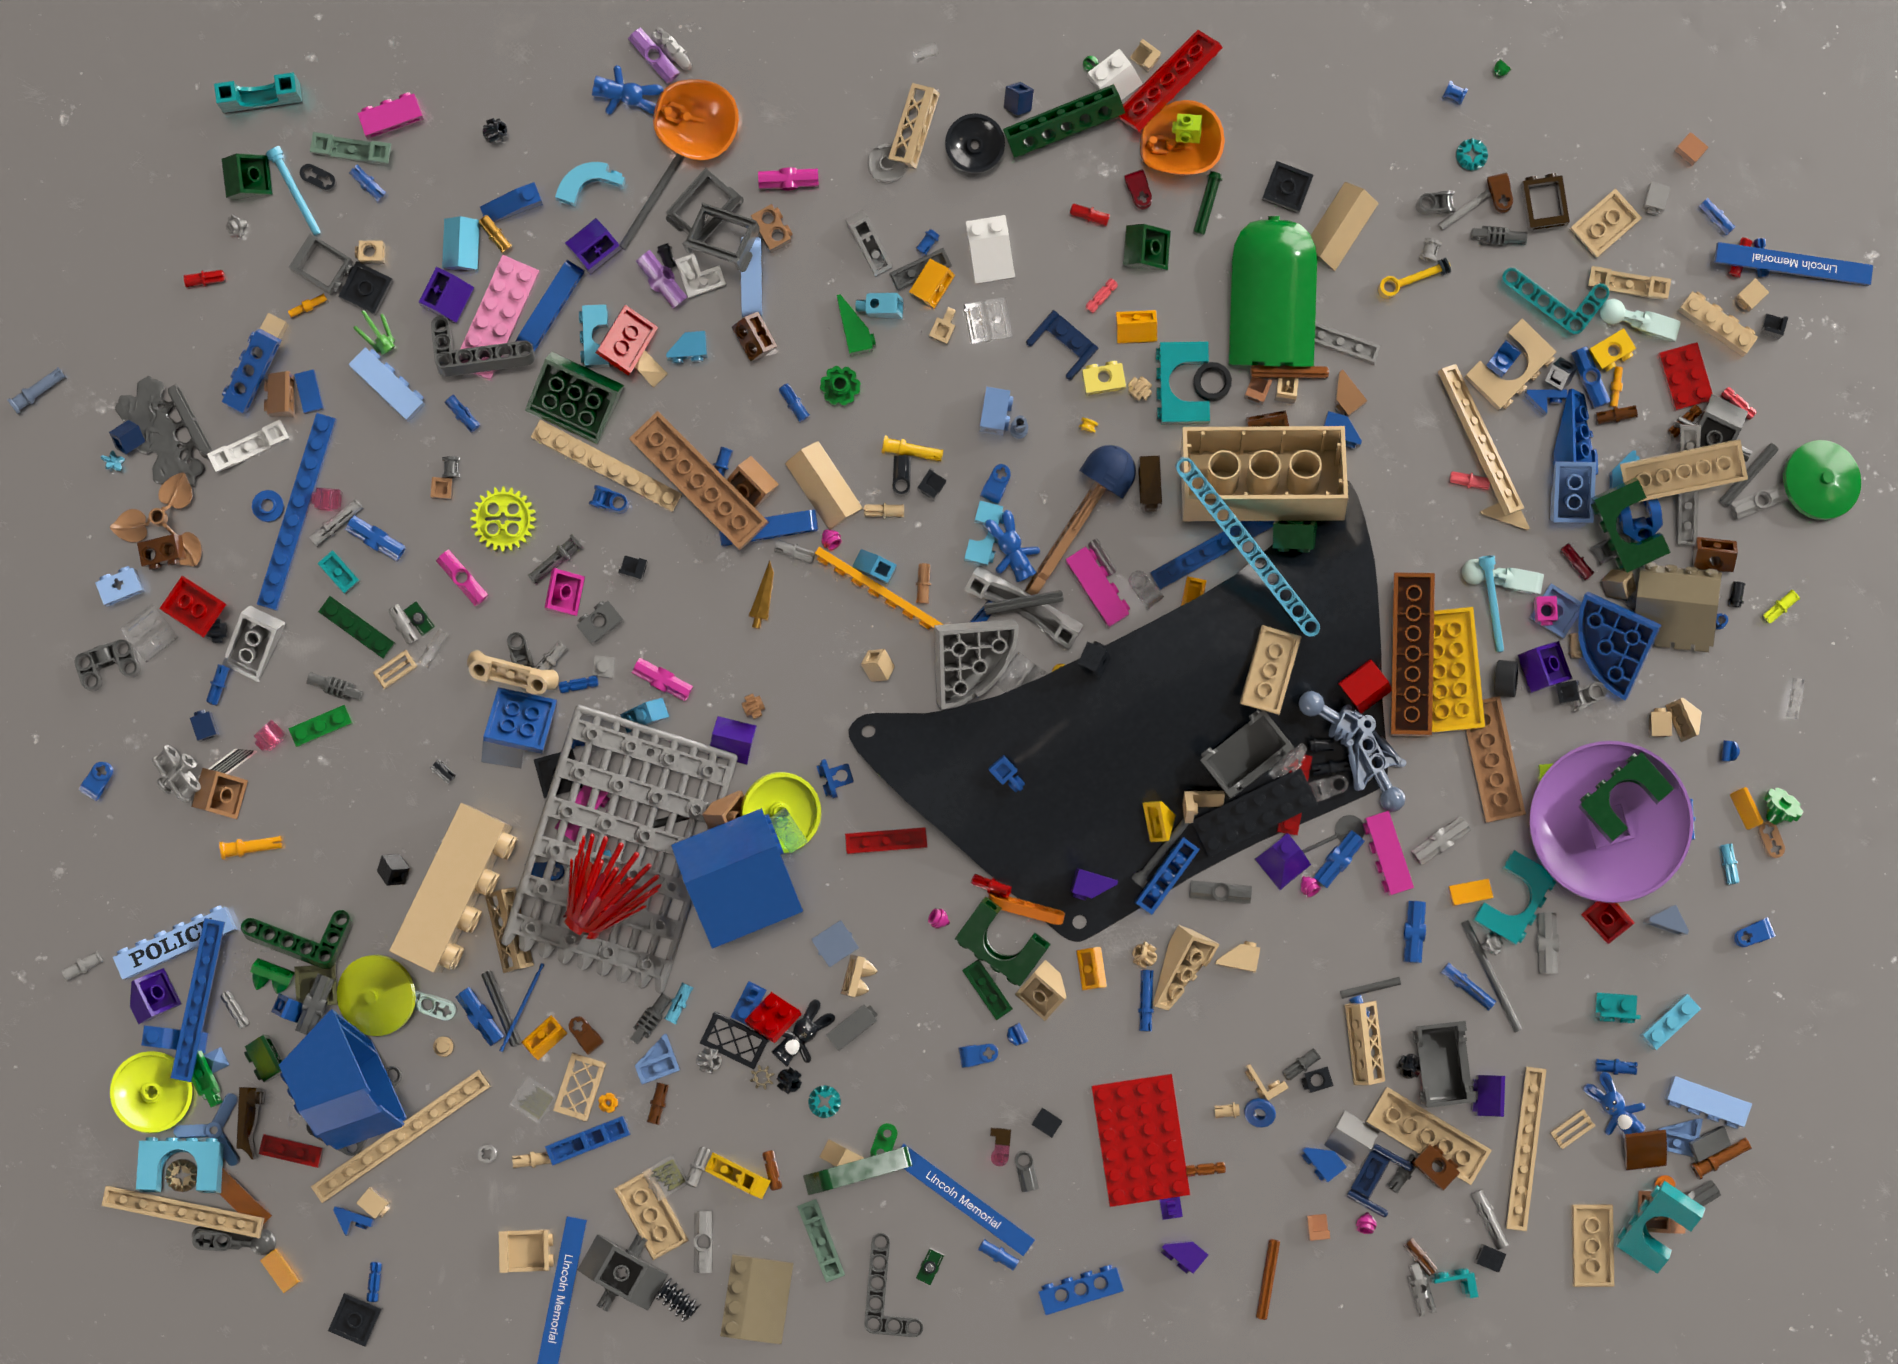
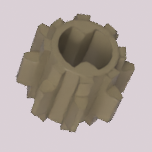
M758 1065L759 1071H751L755 1076L750 1082L755 1081L757 1083L756 1089L763 1085V1088L766 1090L767 1083L773 1084L770 1077L775 1074L767 1072L769 1066L762 1070L761 1066ZM761 1071H764L766 1073L765 1077L768 1078L765 1083L758 1082L757 1074Z

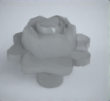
M232 214L228 218L226 229L230 235H235L239 239L244 235L243 228L247 227L248 224L245 219L240 220L239 217Z
M1489 932V934H1486V942L1481 946L1484 951L1489 950L1494 955L1501 953L1503 942L1501 936Z

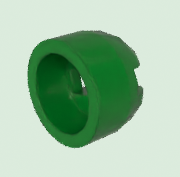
M1087 56L1083 60L1085 71L1089 72L1094 68L1087 62L1088 59L1095 64L1094 67L1099 64L1096 57Z
M1501 59L1494 66V71L1498 76H1505L1512 70Z

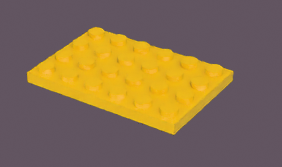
M1473 607L1436 610L1434 611L1432 733L1485 728Z

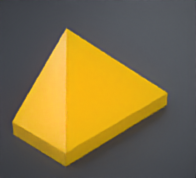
M1162 801L1144 802L1143 808L1150 842L1169 841L1176 815Z

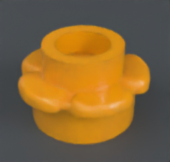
M606 1093V1095L599 1097L598 1106L601 1111H606L607 1113L615 1111V1107L618 1106V1099L615 1098L614 1094Z

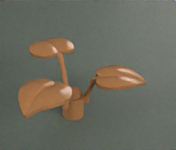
M176 474L165 481L160 487L159 500L164 504H168L166 507L152 509L149 512L147 522L145 515L141 511L129 509L123 512L110 526L113 533L127 542H140L146 538V526H149L152 522L158 527L163 526L171 535L176 534L166 524L168 515L165 511L170 509L171 506L176 509H182L191 502L193 493L186 474ZM185 532L182 534L186 559L179 560V565L196 566L201 559V544L193 533ZM173 546L169 548L170 556L174 552Z

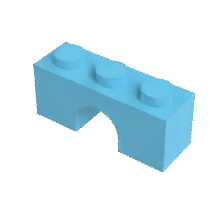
M583 305L582 311H579V323H583V331H580V343H584V351H580L581 363H585L586 368L610 367L608 361L595 353L600 344L593 341V334L597 329L608 328L607 305Z
M980 501L975 522L984 526L987 520L995 521L998 526L999 523L1003 524V506ZM989 531L986 538L981 541L969 539L964 561L988 567L989 562L993 563L996 551H992L994 543L998 544V540Z
M1684 994L1669 1007V1010L1661 1018L1644 1030L1640 1037L1652 1050H1657L1698 1013L1701 1008L1688 994Z

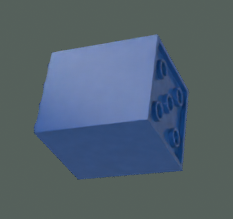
M762 808L671 845L683 881L712 949L803 912L781 855L784 852L769 814L764 815Z

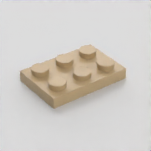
M1615 188L1570 229L1597 258L1638 223L1642 217Z

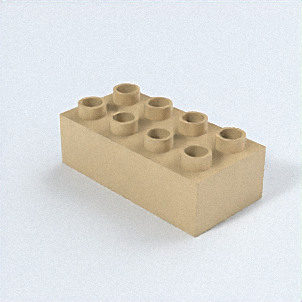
M1345 426L1183 427L1180 449L1181 457H1188L1194 462L1239 521L1345 520L1348 502ZM1187 461L1182 462L1181 471H1189L1190 463ZM1181 477L1183 521H1215ZM1196 477L1192 481L1194 488H1200L1203 485V479L1200 477ZM1209 493L1205 496L1207 504L1215 502L1216 496ZM1225 509L1217 513V518L1220 520H1225L1228 517V511Z
M460 803L389 950L390 952L433 973H442L444 968L455 970L465 949L456 943L462 931L466 933L474 931L482 915V911L474 908L480 894L490 897L499 880L500 874L493 872L492 869L498 857L508 860L516 845L518 838L510 835L513 826L474 807Z

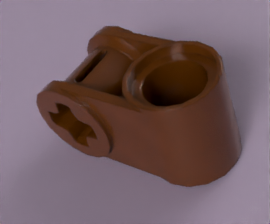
M1508 173L1487 177L1488 188L1495 210L1499 213H1507L1513 204ZM1501 199H1504V201L1507 202L1506 206H1504L1503 203H1500Z
M577 1016L570 1020V1032L588 1055L604 1043L586 1019ZM575 1020L583 1022L581 1026L582 1031L573 1029Z

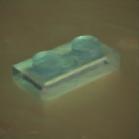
M786 808L770 817L776 833L790 853L808 842Z

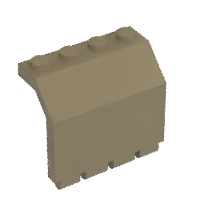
M1652 562L1641 566L1635 613L1662 625L1654 641V647L1670 648L1671 642H1675L1674 649L1691 650V644L1695 645V651L1709 653V646H1714L1722 572H1718L1715 569L1698 570L1695 567L1677 568L1675 565L1659 566Z

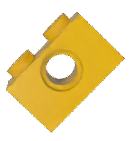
M1623 328L1591 347L1589 352L1599 371L1605 369L1607 372L1617 366L1615 362L1622 359L1624 362L1634 356L1632 352L1635 351L1636 347ZM1608 348H1616L1617 356H1611L1608 353Z

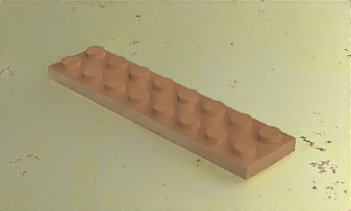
M658 411L629 438L739 550L747 545L769 523Z

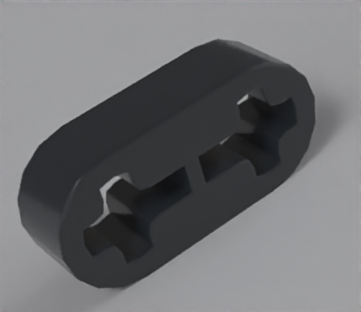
M305 164L301 167L299 173L304 182L326 192L332 191L336 187V179L331 173L312 164ZM312 169V173L317 175L316 178L312 176L306 178L305 170L309 171ZM321 177L327 180L328 177H330V181L332 182V184H327L326 187H324V183L319 179Z

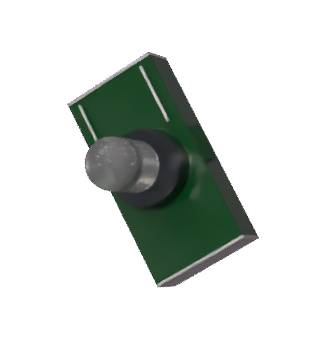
M417 601L403 610L422 637L436 628L429 619L428 614L423 611Z
M929 1248L924 1261L921 1263L916 1279L930 1286L939 1270L944 1255Z

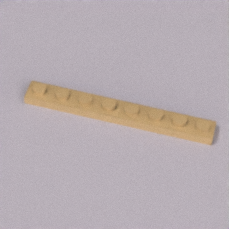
M1457 365L1442 368L1438 371V374L1505 516L1524 509V506Z
M542 420L538 422L531 435L532 439L671 512H674L682 497V493Z
M1525 1067L1506 1229L1527 1231L1547 1069Z
M105 1186L101 1205L255 1238L261 1237L264 1218L112 1186Z

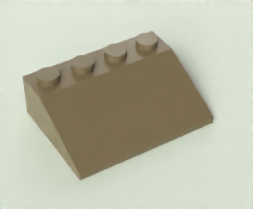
M733 1254L720 1336L782 1344L794 1263Z

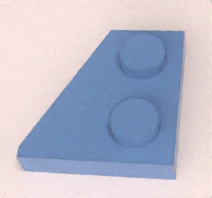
M664 1034L635 1065L642 1085L680 1071L667 1034Z
M1698 1118L1658 1128V1130H1666L1667 1151L1693 1157L1689 1142L1699 1138L1703 1119Z

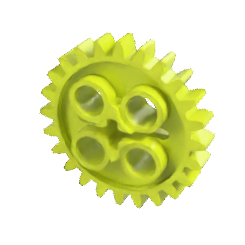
M504 486L501 492L495 487L494 494L487 490L488 497L485 498L480 495L482 502H475L478 509L471 510L476 514L475 517L470 518L471 521L476 522L471 528L478 529L474 535L476 537L481 535L482 537L479 542L487 541L486 547L489 548L493 545L494 551L498 547H501L502 552H505L506 547L513 551V545L520 548V541L527 543L524 538L525 536L532 537L529 529H535L531 522H535L536 518L531 517V515L536 512L535 510H529L533 504L531 502L525 503L528 498L527 496L520 498L521 491L513 494L514 490L512 487L509 489V492H506ZM493 504L499 507L496 514L488 512V508ZM511 505H518L519 511L516 514L508 512ZM502 515H505L508 519L521 518V521L506 520L505 524H502L500 520L486 521L485 519L487 517L502 518ZM492 524L497 525L499 528L495 534L488 533V528ZM517 525L519 527L516 534L508 533L509 526Z

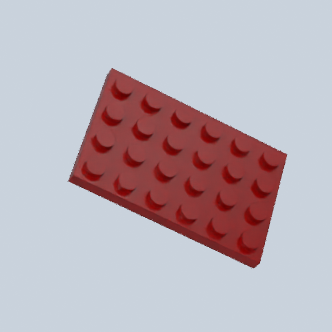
M1172 1074L1091 1086L1109 1206L1114 1207L1190 1195Z

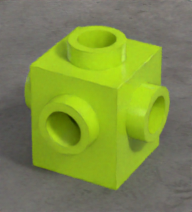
M1178 113L1177 122L1173 121L1172 133L1176 134V142L1200 144L1202 115Z

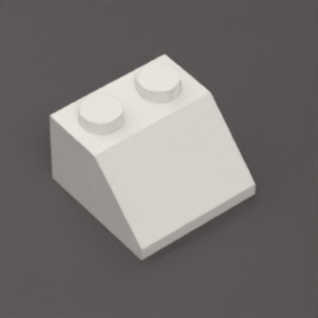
M1120 49L1087 73L1088 80L1097 91L1114 84L1121 101L1143 85L1134 67Z

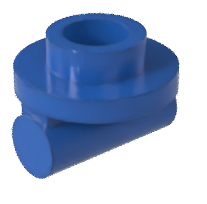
M1724 740L1721 760L1735 761L1740 754L1737 742Z
M1020 1023L1009 1027L1007 1037L1011 1043L1018 1046L1029 1041Z

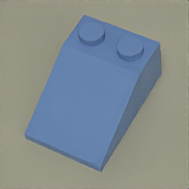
M1555 461L1550 520L1553 522L1594 523V512L1590 504L1593 503L1591 498L1595 496L1596 462Z

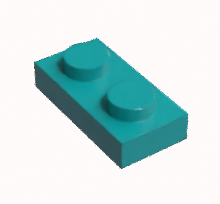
M333 550L318 562V565L344 594L360 581Z

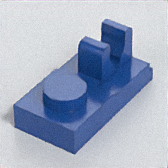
M748 981L731 1018L747 1025L744 1020L761 1003L767 990Z

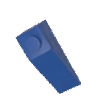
M535 182L516 188L480 206L483 217L488 215L496 223L539 207L543 203Z
M144 1025L141 1046L177 1050L181 1030ZM202 1032L198 1051L202 1050L203 1053H206L208 1033Z

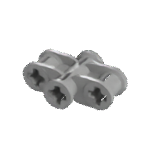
M165 745L163 751L152 759L154 766L163 776V778L157 780V785L163 792L169 794L173 791L180 801L187 803L190 801L192 794L201 789L200 783L190 771L196 767V762L191 756L182 754L180 757L175 748Z

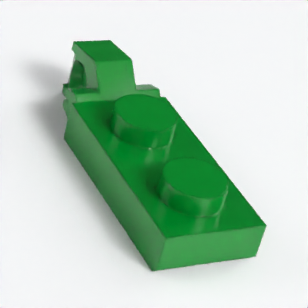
M202 1050L198 1051L192 1082L198 1095L202 1096L204 1100L207 1099L212 1108L222 1103L219 1094L220 1089Z

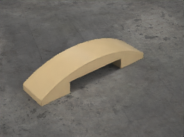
M1591 267L1588 284L1590 287L1602 283L1607 285L1610 292L1647 298L1668 299L1671 279L1647 277L1611 271L1612 269Z

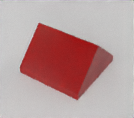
M1371 659L1338 683L1361 714L1392 691L1389 681Z
M1595 901L1581 914L1607 944H1610L1635 923L1618 903Z

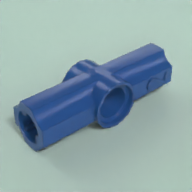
M1586 346L1570 353L1575 365L1578 366L1577 370L1581 383L1585 386L1594 409L1611 402L1601 380L1600 371L1596 368L1588 347ZM1587 373L1594 374V382H1589L1586 379Z
M355 515L350 519L345 529L348 533L361 539L367 546L377 552L384 553L395 561L401 558L406 548L402 543L389 537V534L374 525L371 526Z
M1350 830L1341 843L1335 846L1328 854L1325 863L1315 873L1313 878L1328 888L1337 875L1347 868L1352 861L1353 855L1365 841L1358 834Z
M1408 901L1407 922L1404 925V962L1422 963L1423 942L1426 936V924L1424 923L1426 902Z
M470 987L455 996L467 1013L466 1016L476 1030L480 1031L490 1046L505 1037L494 1022L492 1014L484 1004H481Z

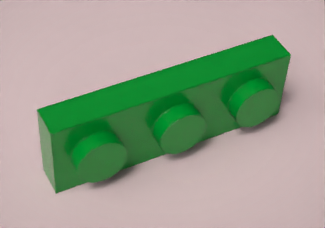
M342 705L288 729L295 746L299 747L353 723L346 706Z

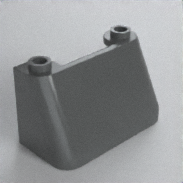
M1259 710L1255 711L1249 716L1251 720L1214 750L1210 747L1201 754L1203 758L1200 761L1229 799L1236 796L1294 750V746L1264 710L1262 712Z
M1466 1021L1416 1026V1031H1412L1413 1042L1417 1043L1423 1086V1092H1420L1421 1104H1425L1426 1108L1476 1102L1475 1092L1470 1088L1473 1084L1470 1077L1466 1045L1467 1037L1463 1036L1465 1031H1467Z

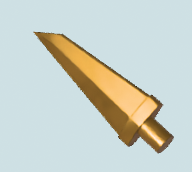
M770 560L749 612V617L754 618L752 627L760 629L761 621L768 620L774 575Z

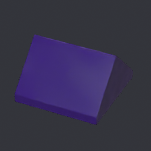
M718 716L712 732L710 746L736 754L738 757L737 763L747 765L757 726Z

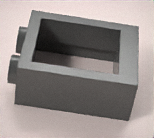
M310 233L289 265V268L332 295L341 288L343 283L341 280L344 275L348 276L351 272L353 261L345 254ZM316 245L344 262L329 287L301 270Z
M864 1004L827 1033L826 1036L840 1051L877 1022L875 1017L878 1014L871 1005L866 1007Z

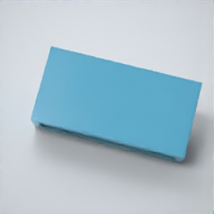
M461 216L444 219L442 268L448 270H477L479 220Z

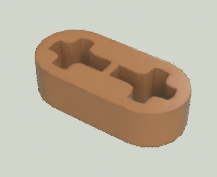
M1770 821L1763 822L1758 828V833L1764 849L1769 857L1779 858L1785 853V845L1778 827ZM1765 825L1773 828V831L1770 832L1772 839H1770L1768 833H1763ZM1772 840L1775 846H1780V850H1778L1777 855L1775 852L1771 853L1770 849L1773 848L1771 842Z

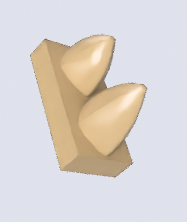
M850 955L841 994L855 997L867 993L869 989L860 980V977L876 974L878 971L874 965L865 960L864 957Z

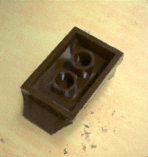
M239 1087L236 1149L244 1150L254 1160L256 1156L252 1135L256 1127L260 1104L264 1103V1092H261L260 1088Z

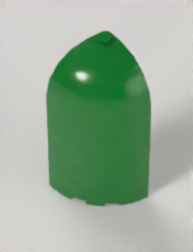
M1268 216V220L1250 222L1241 230L1234 244L1231 277L1229 364L1314 366L1317 255L1316 246L1310 233L1299 223L1280 220V216Z

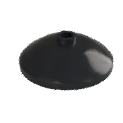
M978 113L967 114L958 118L948 129L945 149L950 161L960 170L968 173H982L992 169L1001 160L1005 150V137L999 124L992 118ZM973 143H977L979 147L977 149H973L971 145Z

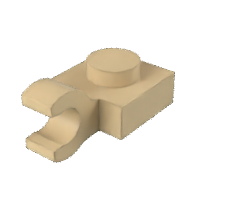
M948 307L943 320L937 317L929 337L948 344L955 329V325L951 324L956 310Z

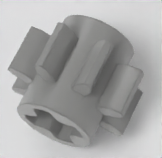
M705 1047L704 1051L698 1053L696 1063L700 1066V1071L714 1073V1070L720 1067L721 1057L717 1055L718 1050Z

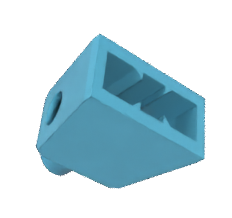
M867 293L866 300H856V312H866L870 318L903 319L904 299L898 293Z

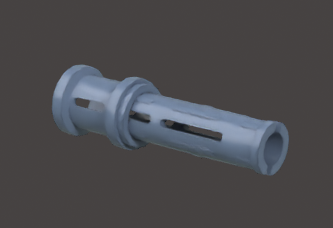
M57 367V369L30 388H23L21 393L7 400L16 413L19 414L20 410L25 406L33 404L36 397L66 377Z
M1021 415L1015 417L1010 427V433L1016 439H1022L1028 433L1027 420Z

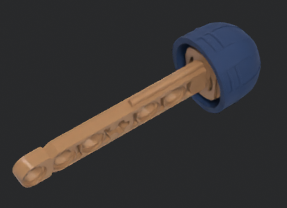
M1105 445L1095 449L1087 457L1079 471L1095 482L1037 569L1036 574L1029 581L1025 592L1035 595L1039 593L1106 489L1122 499L1129 491L1135 480L1136 466L1131 455L1123 448L1115 445Z

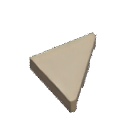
M1500 503L1480 511L1481 515L1496 519L1497 521L1522 528L1526 531L1530 529L1522 511L1505 516Z

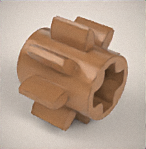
M752 693L745 696L746 701L741 704L746 716L752 715L753 719L761 717V711L765 710L760 695L754 697Z

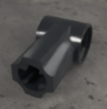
M906 455L894 456L892 489L897 496L902 497L910 491L911 456ZM898 482H905L907 485L906 490L898 491L895 487Z

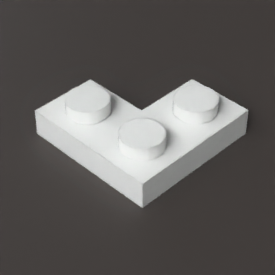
M694 253L675 260L688 298L726 286L720 265L700 272Z

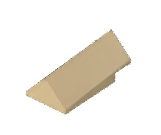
M1344 182L1311 234V238L1316 246L1317 261L1333 271L1337 269L1379 204L1365 189Z
M819 441L801 449L785 463L829 530L837 527L863 509Z

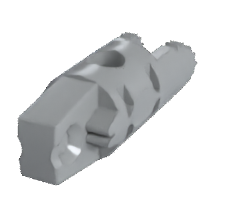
M657 28L651 36L662 52L667 55L672 63L676 62L686 71L691 70L693 65L684 54L686 52L684 48L663 29Z
M1419 1263L1409 1265L1411 1276L1408 1277L1419 1317L1425 1316L1422 1304L1423 1299H1426L1430 1312L1432 1314L1437 1313L1425 1272H1421Z

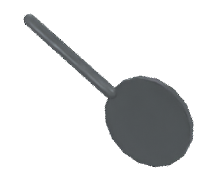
M1354 815L1343 816L1335 825V835L1302 851L1306 853L1336 838L1341 842L1350 830L1363 838L1365 833L1362 826L1363 822Z

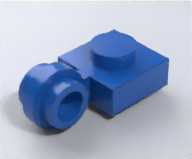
M1004 755L988 768L1002 785L1009 779L1008 785L1013 791L1017 792L1023 789L1025 783L1018 775L1013 777L1017 769Z

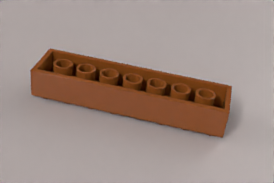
M1394 572L1392 736H1432L1435 573Z

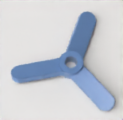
M228 1093L224 1097L212 1122L209 1124L176 1126L173 1131L175 1137H210L218 1139V1142L224 1144L223 1157L228 1165L234 1166L238 1164L239 1157L223 1133V1127L237 1102V1097L233 1093ZM214 1126L218 1129L216 1134L211 1132V1128Z

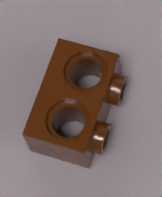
M759 312L745 316L732 326L750 362L766 356L778 347Z
M1286 410L1246 417L1248 427L1289 426Z
M172 534L137 543L141 566L148 567L149 570L160 569L161 565L166 563L168 566L180 564L179 560L186 559L182 535ZM173 546L174 552L170 556L169 548ZM154 550L155 557L151 560L150 553Z

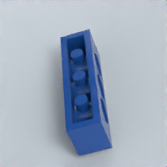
M262 329L253 331L249 336L248 342L250 344L247 350L244 349L239 357L241 362L238 368H234L230 376L232 381L222 392V396H224L222 402L242 413L249 410L282 342L281 339ZM256 347L262 350L261 358L255 354ZM247 365H251L253 367V375H249L247 373ZM239 383L244 384V393L238 390Z
M1181 837L1134 903L1150 915H1153L1200 849L1184 837Z
M1111 1265L1101 1267L1098 1273L1093 1274L1092 1271L1081 1273V1278L1075 1280L1072 1277L1062 1279L1059 1285L1054 1286L1053 1283L1041 1286L1042 1290L1038 1292L1045 1315L1123 1292L1117 1267L1112 1268ZM1098 1277L1105 1279L1106 1284L1102 1289H1097L1094 1286V1281ZM1079 1283L1086 1286V1291L1082 1295L1076 1294L1074 1290L1075 1286ZM1063 1289L1066 1291L1067 1296L1065 1300L1058 1301L1055 1298L1057 1290Z

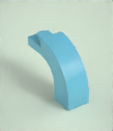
M585 163L568 172L562 179L555 198L556 201L576 207L580 192L586 185L593 182H604L624 188L626 180L620 172L611 170V173L608 172L609 165L607 163Z

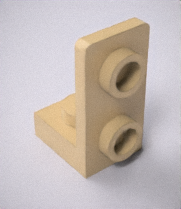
M1224 791L1184 792L1183 812L1185 823H1193L1194 815L1198 814V807L1223 806Z
M1250 1064L1246 1065L1247 1071H1245V1074L1251 1082L1255 1081L1258 1088H1256V1091L1261 1099L1265 1098L1269 1101L1289 1088L1285 1081L1280 1083L1277 1080L1268 1086L1269 1090L1267 1091Z

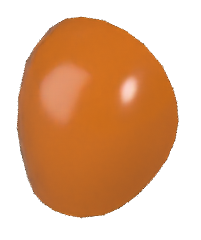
M700 79L681 80L667 86L658 98L653 116L654 130L659 139L674 152L695 160L712 159L726 151L736 135L739 122L738 108L732 95L724 87Z
M1193 100L1172 102L1165 105L1143 128L1140 141L1141 158L1148 167L1172 175L1189 176L1203 173L1213 168L1220 160L1225 143L1224 130L1215 112L1206 105ZM1178 113L1202 115L1200 144L1176 142V134L1172 133L1173 121L1177 122Z

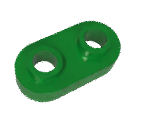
M886 1123L879 1127L870 1151L871 1156L877 1155L878 1149H883L884 1152L893 1150L898 1135L894 1125ZM885 1130L891 1131L890 1137L887 1138L884 1136L883 1133Z

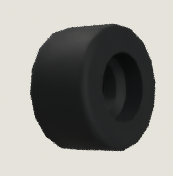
M1498 660L1495 671L1494 693L1496 696L1515 697L1518 684V662Z

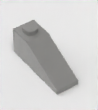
M861 210L846 218L845 221L874 275L877 276L892 268L893 265L866 213Z

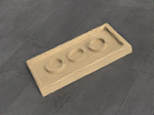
M1261 625L1240 704L1280 714L1301 636Z
M649 1169L614 1188L636 1231L642 1236L641 1240L643 1237L648 1240L645 1247L652 1260H655L689 1240L655 1177H650L653 1173Z
M1612 1204L1572 1205L1573 1287L1615 1286Z

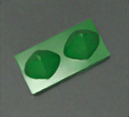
M259 958L253 963L250 971L253 973L252 979L256 990L265 986L270 979L276 994L284 991L295 975V972Z

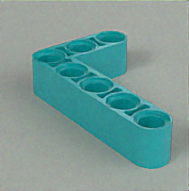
M1510 267L1503 273V281L1506 285L1572 334H1579L1585 329L1608 299L1610 293L1607 285L1602 283L1596 284L1574 312L1518 269ZM1509 271L1517 273L1518 277L1515 282H1509L1506 279V274ZM1525 283L1533 285L1534 290L1531 294H1525L1522 291V286ZM1603 287L1606 290V296L1604 298L1596 297V288ZM1541 295L1549 297L1550 302L1547 306H1541L1538 303V298ZM1586 303L1592 304L1594 306L1593 313L1585 314L1582 310L1583 305ZM1556 308H1564L1566 315L1563 318H1557L1554 315ZM1572 320H1580L1582 327L1579 330H1573L1570 327Z

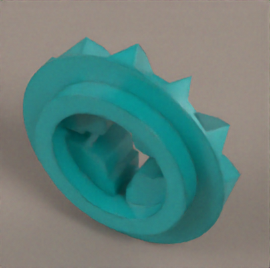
M1473 138L1464 140L1456 151L1458 163L1466 170L1473 171L1482 168L1488 159L1486 145L1481 140ZM1472 147L1474 152L1479 154L1474 157L1473 162L1471 156L1466 154L1470 152Z
M823 1085L811 1092L808 1104L813 1114L821 1118H828L838 1112L841 1098L833 1087ZM818 1095H820L821 1097L823 1096L824 1098H826L827 1096L829 1097L830 1095L832 1096L828 1101L831 1109H829L825 1105L818 1108L821 1102L820 1097Z

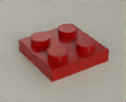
M771 992L744 1021L749 1027L773 1043H776L802 1014L799 1009Z

